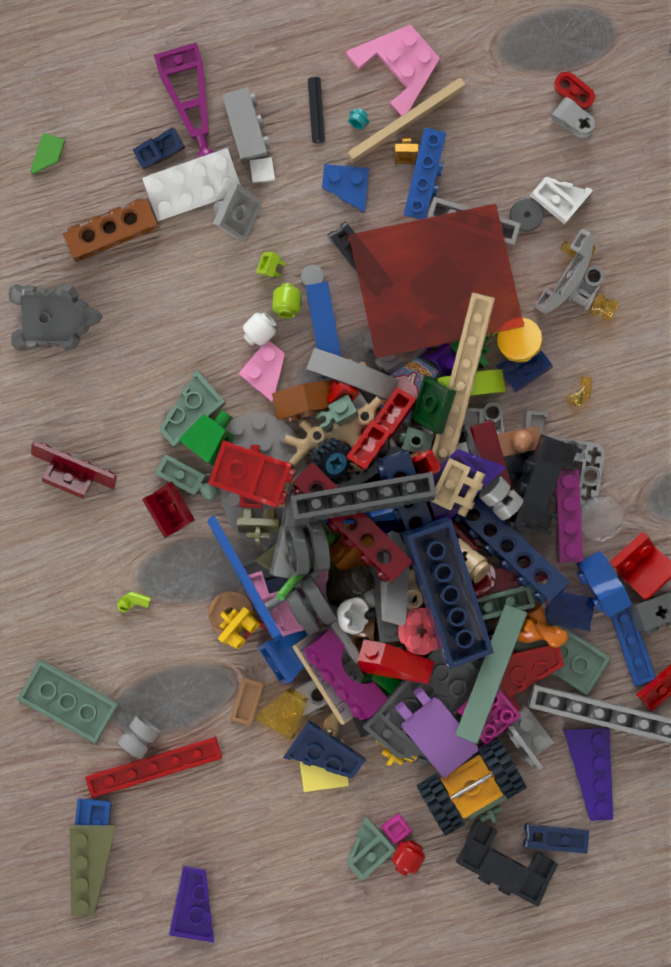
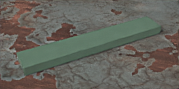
M505 604L491 640L494 653L485 656L456 731V736L478 744L528 614L527 612Z

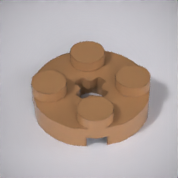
M234 591L224 592L215 597L208 609V618L213 630L220 635L224 631L220 627V624L224 621L220 614L223 611L225 612L226 609L231 610V608H234L240 612L243 607H246L253 611V606L249 599L243 594ZM243 628L239 634L246 632L247 629Z

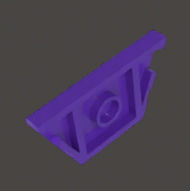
M457 449L440 465L441 469L433 475L436 488L449 458L471 467L467 475L470 478H474L477 471L485 474L482 481L484 485L481 490H478V494L505 467ZM463 483L458 495L465 497L470 486ZM430 501L435 520L444 517L451 519L457 514L461 506L455 502L452 509L448 510Z

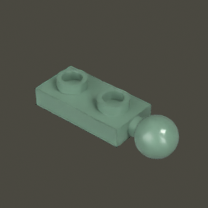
M166 454L155 472L159 477L169 482L173 481L174 485L193 495H196L197 491L200 490L205 499L213 500L219 494L218 487L209 485V482H203L206 475Z

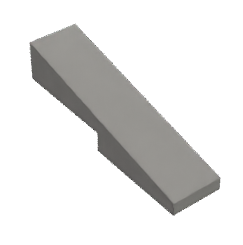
M391 531L388 537L407 555L408 551L406 545L402 542L400 533ZM384 552L385 564L390 561V556ZM410 566L392 584L389 581L386 583L380 582L383 621L403 626L406 622Z

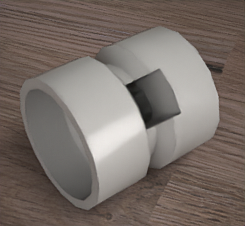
M501 476L492 480L479 494V497L487 506H493L492 511L501 520L511 517L523 503V499L514 490H510V485Z
M136 715L129 725L130 731H125L118 744L133 756L142 759L149 749L148 743L154 742L160 730L146 719Z

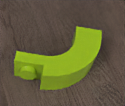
M502 370L476 372L470 397L506 392ZM451 376L440 377L437 380L449 386Z

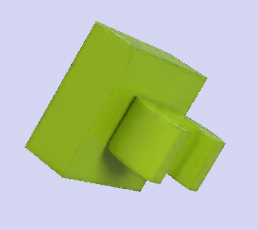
M263 252L256 273L267 277H281V274L276 272L277 265L285 266V262L279 260L280 255L274 252Z

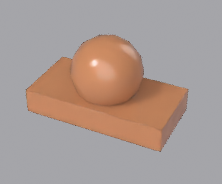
M532 426L498 433L497 435L503 456L535 450L541 434L539 426Z

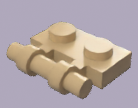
M449 458L435 488L437 496L431 502L448 510H451L456 502L461 505L457 513L466 517L469 509H472L475 504L473 500L478 490H481L484 485L482 481L485 474L477 471L474 478H470L467 475L471 467ZM463 483L470 486L465 497L458 495Z

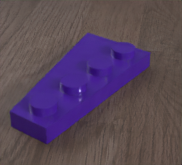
M609 728L563 729L589 820H613Z

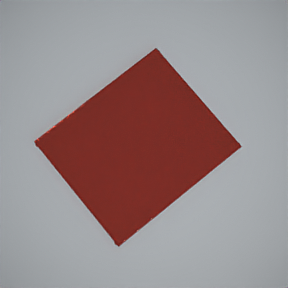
M496 203L349 234L374 348V356L376 358L460 341L472 292L495 298L486 335L524 327Z

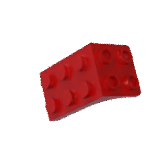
M223 441L208 484L278 508L279 504L284 505L288 492L284 490L287 482L292 483L296 470L292 469L293 464Z

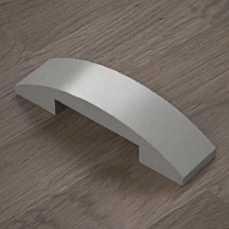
M581 228L570 246V249L575 251L576 254L554 290L544 289L534 306L535 308L547 314L562 304L575 290L585 274L591 259L594 244V235Z
M316 348L313 349L306 370L335 379L386 400L395 391L399 381L362 364Z

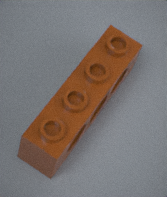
M136 199L130 202L128 207L123 209L117 207L110 210L109 215L104 217L95 216L90 218L85 225L80 226L77 224L67 229L68 232L63 233V236L73 259L79 262L158 229V223L148 200ZM130 215L137 217V221L133 225L126 224V219ZM115 224L116 230L113 233H105L107 225ZM87 233H95V238L92 242L84 241Z

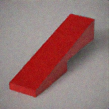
M397 387L375 420L369 423L346 459L366 471L413 410L416 398Z

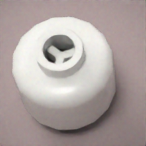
M265 312L262 314L254 313L243 326L245 340L253 346L254 344L264 346L275 335L276 322Z

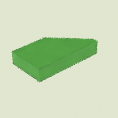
M43 133L30 173L35 175L39 171L59 163L66 141Z

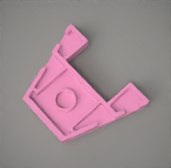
M411 25L346 52V56L359 70L377 55L406 87L401 94L390 102V106L400 117L409 112L440 61V57Z
M328 570L318 572L320 577L315 582L328 601ZM262 571L248 575L264 604L274 598L279 592L269 593ZM303 589L299 591L304 598L306 595ZM287 600L269 612L282 636L304 630L303 626L297 622L291 612ZM316 615L315 617L319 625L324 624L319 616Z

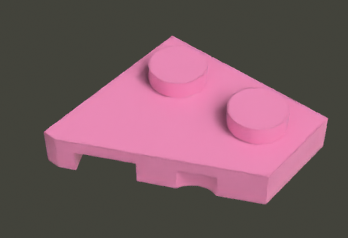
M268 341L255 353L239 372V375L273 402L272 393H275L285 353Z

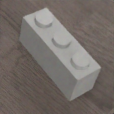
M248 87L222 94L241 163L244 164L250 162V160L268 157L266 150L270 149L267 135L262 137L260 128H264L261 115H256L254 107L258 106L255 94H250Z

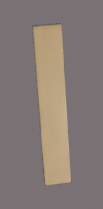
M458 78L348 152L350 162L354 164L464 91V81Z

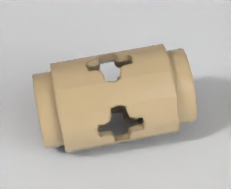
M458 538L463 557L467 558L465 563L470 579L477 583L488 573L490 565L487 563L486 558L477 551L472 550V547L461 538Z

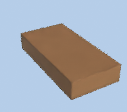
M243 676L230 717L231 721L252 727L265 682Z

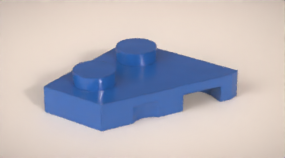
M324 164L322 188L338 196L345 203L356 207L358 211L365 213L369 168Z

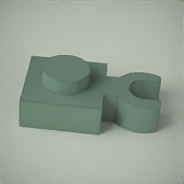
M347 394L329 404L330 411L320 412L315 417L319 422L326 420L320 427L323 431H328L335 422L340 427L358 417L359 414Z

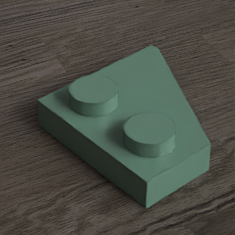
M367 816L363 819L347 860V865L361 881L396 851V848Z

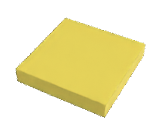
M300 762L304 792L349 786L348 777L328 772L324 768L314 765H304L303 762Z

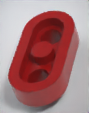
M562 72L556 77L554 89L561 97L570 98L583 110L592 106L595 94L588 85L571 72ZM566 82L568 83L569 87L563 88L561 86V83ZM579 96H584L586 102H580Z

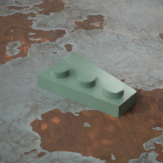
M197 369L194 371L187 387L185 386L178 402L172 407L159 429L174 448L181 443L179 438L202 415L205 414L211 417L226 404Z

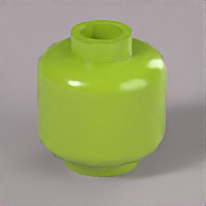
M284 283L273 291L272 309L280 318L290 319L301 311L302 293L293 284Z

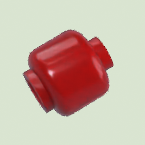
M409 839L407 842H400L392 856V862L396 865L395 870L404 876H407L408 873H418L425 860L424 848Z

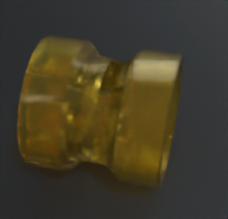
M597 293L590 307L589 314L593 316L600 315L603 317V320L610 322L619 301L606 299L603 294Z

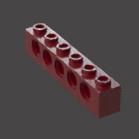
M313 462L292 482L294 487L292 491L295 495L311 493L310 491L314 487H320L323 491L338 488ZM365 513L326 519V525L334 533L338 531L344 537L342 541L350 549L355 548L361 553L359 558L367 566L372 564L378 570L376 575L383 582L389 581L392 584L412 564L413 561ZM349 519L354 520L357 527L354 530H347L344 527V522ZM364 536H370L374 544L370 547H365L361 544L360 539ZM385 552L390 556V561L383 564L378 561L377 555Z

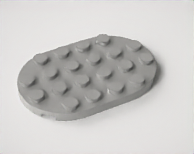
M263 413L246 414L234 419L226 427L235 436L232 444L250 449L252 444L260 445L261 454L285 462H289L297 452L294 446L284 443L286 434L297 438L296 434L285 422L277 420L274 416ZM304 458L296 467H292V469L296 470L292 482L307 468ZM219 488L229 524L242 539L255 545V539H247V533L238 532L237 518H240L242 508H246L239 507L240 495ZM264 503L263 509L252 508L255 510V518L263 519L264 509H276L280 528L284 508H274ZM270 533L269 539H261L260 546L270 547L277 541L278 533Z

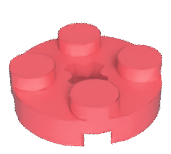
M410 609L406 615L405 624L398 627L401 643L405 644L408 652L416 655H424L437 650L439 647L427 609ZM422 627L423 633L420 637V634L417 633V629Z

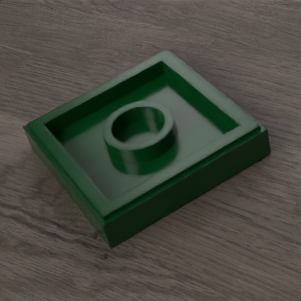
M424 375L411 418L436 434H443L457 391L431 376Z

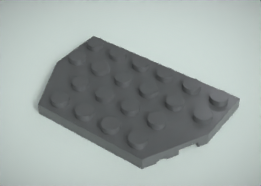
M439 648L431 651L423 657L435 663L430 683L424 684L402 680L392 694L388 695V700L372 717L365 720L362 727L394 756L432 765L402 728L401 724L405 719L395 706L402 701L411 713L414 714L423 704L413 691L421 687L430 699L437 696L460 724L462 716L457 709L469 700L485 656L450 669L444 664Z

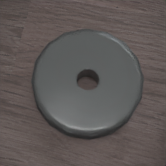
M522 198L513 204L509 217L510 220L521 223L519 231L530 232L539 227L543 220L544 212L542 206L533 198ZM527 212L530 216L525 217L524 213Z

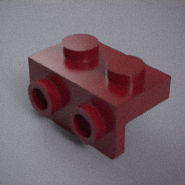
M173 481L142 499L164 538L180 531L195 521Z

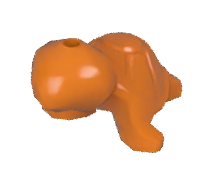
M536 604L535 608L527 614L518 640L524 643H531L544 639L548 645L555 648L565 644L569 636L565 630L558 626H548L541 605Z

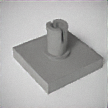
M231 182L223 201L217 200L214 204V211L217 215L213 224L238 241L246 242L263 201L239 184Z

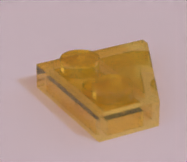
M289 688L260 711L254 719L291 740L296 735L309 698Z

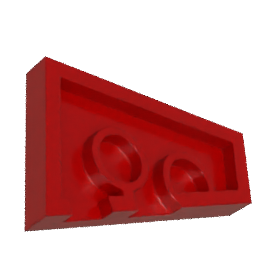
M544 645L512 653L500 684L505 697L509 699L538 680L563 667L564 663L560 646L552 648L550 645Z

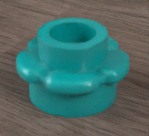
M356 109L350 111L348 122L352 127L361 130L364 129L365 125L369 124L368 114L364 110Z

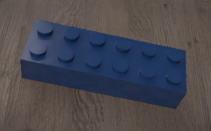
M444 517L402 532L409 557L413 561L412 566L444 664L451 669L493 654L494 651L452 520Z

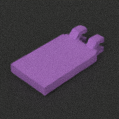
M418 687L413 693L423 704L420 709L412 714L402 701L395 708L405 719L401 724L402 728L441 776L445 778L475 754L479 748L474 742L456 736L455 734L459 726L457 720L437 696L430 699L423 689Z

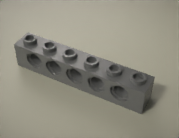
M429 472L290 496L294 524L434 501L437 494L433 474Z

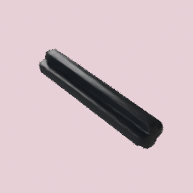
M310 77L308 78L312 142L321 144L325 142L321 78Z

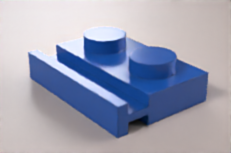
M78 798L75 825H109L112 801Z

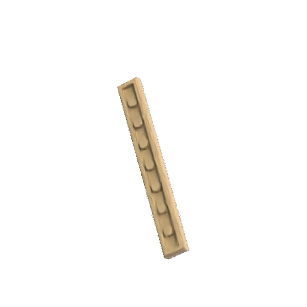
M473 292L471 295L449 382V387L457 392L443 434H436L432 449L440 465L458 447L495 302L493 297Z

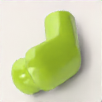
M132 591L118 600L117 608L123 613L135 605L148 608L151 597Z

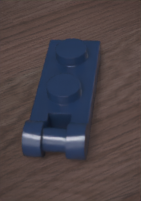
M525 823L526 839H523V847L588 853V829ZM535 833H542L541 841L535 840Z

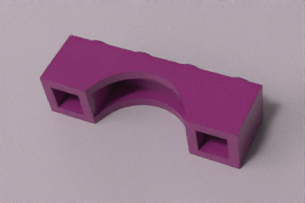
M561 470L553 491L557 514H559L557 517L556 562L583 561L579 470Z
M331 628L320 632L303 649L307 660L318 668L322 678L332 685L336 690V695L346 702L350 707L351 713L356 718L364 720L372 717L388 698L375 682L360 684L350 679L342 666L344 644Z

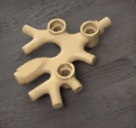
M376 396L370 404L366 403L357 410L358 417L340 427L335 422L332 430L328 432L323 431L320 426L314 427L309 421L304 419L299 426L307 432V437L300 439L286 434L284 439L285 444L294 446L297 449L289 463L296 467L314 447L316 449L319 448L317 443L325 444L324 439H338L343 443H347L352 449L361 437L363 427L373 421L374 416L378 413L376 410L383 401ZM362 412L369 414L368 420L363 421L360 415ZM315 431L321 432V439H314L313 433ZM350 463L353 466V470L348 469L347 472L350 474L353 471L362 473L365 470L354 463Z

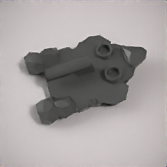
M16 284L9 288L10 302L21 305L22 329L12 332L11 335L12 347L17 350H22L26 347L32 350L40 346L49 345L60 346L66 351L76 349L81 340L80 336L84 335L91 326L99 323L103 316L101 312L89 307L85 301L78 299L79 294L71 285L62 284L58 288H53L49 291L46 288H39L37 290L36 286L29 284L24 287Z

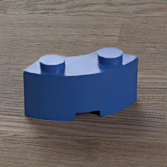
M601 551L576 563L580 570L577 572V576L583 585L587 584L595 598L592 601L598 612L603 611L607 618L632 606L624 586L616 576L609 560Z

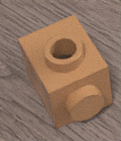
M365 617L368 623L365 624L363 631L354 635L350 634L353 644L359 652L363 640L377 642L375 618Z

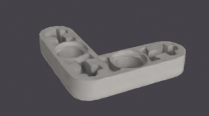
M551 437L582 449V452L577 453L573 460L574 462L581 463L579 474L581 508L584 509L594 507L598 501L605 456L603 447L596 443ZM593 448H596V452L599 453V456L594 459V464H598V468L595 466H585L586 462L591 463L592 457L588 455V451H592ZM587 470H593L596 473V480L592 483L587 482L584 478ZM582 485L595 486V490L590 489L589 496L593 497V501L588 502V505H585V501L581 500V496L586 495L587 488L582 489Z

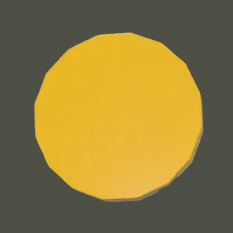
M512 319L506 322L498 332V348L508 360L526 362L532 359L531 357L535 356V354L537 355L543 343L541 330L530 319Z

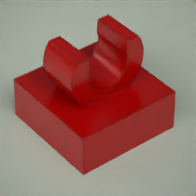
M334 380L329 386L332 392L326 398L329 404L348 394L353 402L359 395L356 387L341 382L338 384L337 380Z

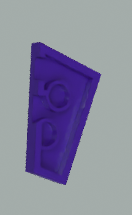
M182 866L169 929L170 936L214 943L205 869Z

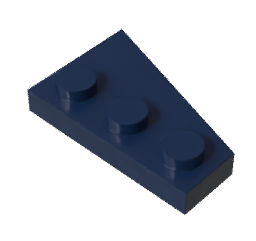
M308 720L283 756L284 759H294L303 762L304 765H314L324 768L328 772L353 779L366 760L364 756L310 720Z

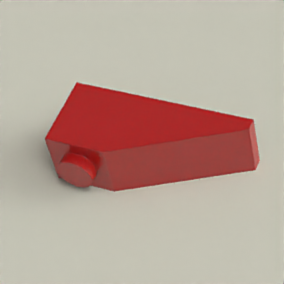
M363 640L358 657V663L363 673L424 684L430 683L435 664L434 661L389 644Z

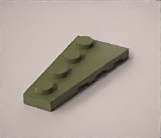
M70 826L71 916H94L117 826Z

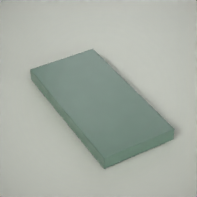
M545 615L548 626H558L565 630L569 636L567 642L560 646L564 666L552 674L588 696L611 660V657ZM544 639L531 643L517 640L514 649L522 651L548 644Z
M39 659L17 698L20 702L97 744L119 705L118 702L42 659Z

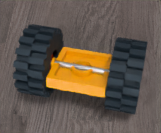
M498 737L478 749L481 756L478 755L459 766L447 777L439 779L437 774L416 785L445 836L464 826L465 822L463 819L505 795L508 800L527 788Z

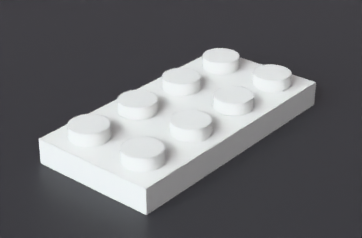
M228 148L142 177L157 221L223 199L231 182L240 185Z

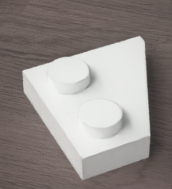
M545 177L530 196L565 224L593 190L587 187L585 189L574 187L572 183L558 182L556 179Z

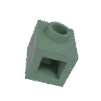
M408 427L406 432H401L398 444L402 445V451L405 450L412 454L419 451L424 452L431 448L434 436ZM412 439H418L419 445L412 444Z

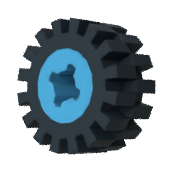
M324 439L325 444L319 442L317 443L319 448H313L312 451L315 452V455L310 454V459L313 460L310 461V464L313 462L333 483H337V479L340 481L344 480L343 475L349 476L348 469L353 470V466L350 464L352 462L346 459L351 449L338 439Z

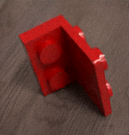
M641 532L610 561L616 573L645 601L650 599L671 579V561L654 546L649 536L644 532Z

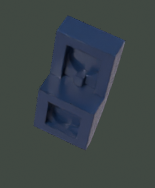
M172 127L155 139L150 138L133 149V152L141 167L145 170L175 155L186 147L176 129Z

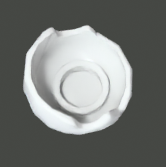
M360 597L351 598L343 601L338 607L337 619L340 628L344 632L352 635L363 631L365 624L368 623L364 615L369 610V607L364 599Z

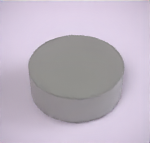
M317 265L306 266L301 274L302 282L305 286L322 283L324 280L322 269Z

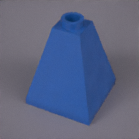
M305 630L283 636L277 642L270 640L257 646L281 685L291 682L304 667L292 646L308 636Z

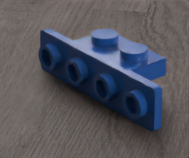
M430 128L424 129L404 216L423 221L426 220L431 197H436L439 186L434 184L436 176L441 177L444 163H440L446 132Z

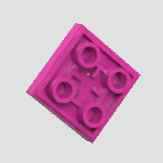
M500 689L497 692L480 737L485 745L489 744L521 717L520 713ZM468 700L457 709L461 716H463Z

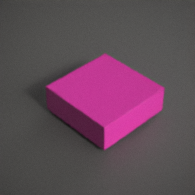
M399 812L381 825V828L394 845L413 832Z

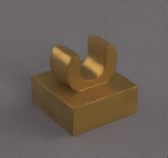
M402 137V143L395 144V164H416L418 144H411V137Z

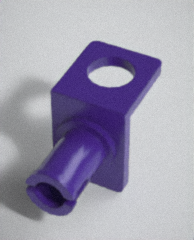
M443 342L433 354H429V351L434 347L427 345L425 347L427 352L420 356L435 362L444 377L451 376L456 354L450 344Z

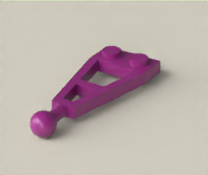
M197 42L154 54L160 78L191 138H197L200 149L198 158L213 153L214 151L209 149L205 135L209 134L205 76ZM197 68L199 98L181 103L167 76ZM200 107L202 127L194 129L185 111Z

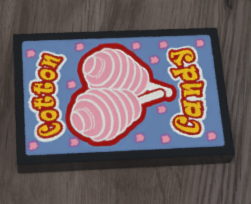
M419 356L389 376L399 380L398 388L417 399L424 375L438 379L441 371L436 365ZM378 397L383 401L377 408L380 412L388 400ZM413 410L401 424L406 428H408L413 421V419L411 418Z

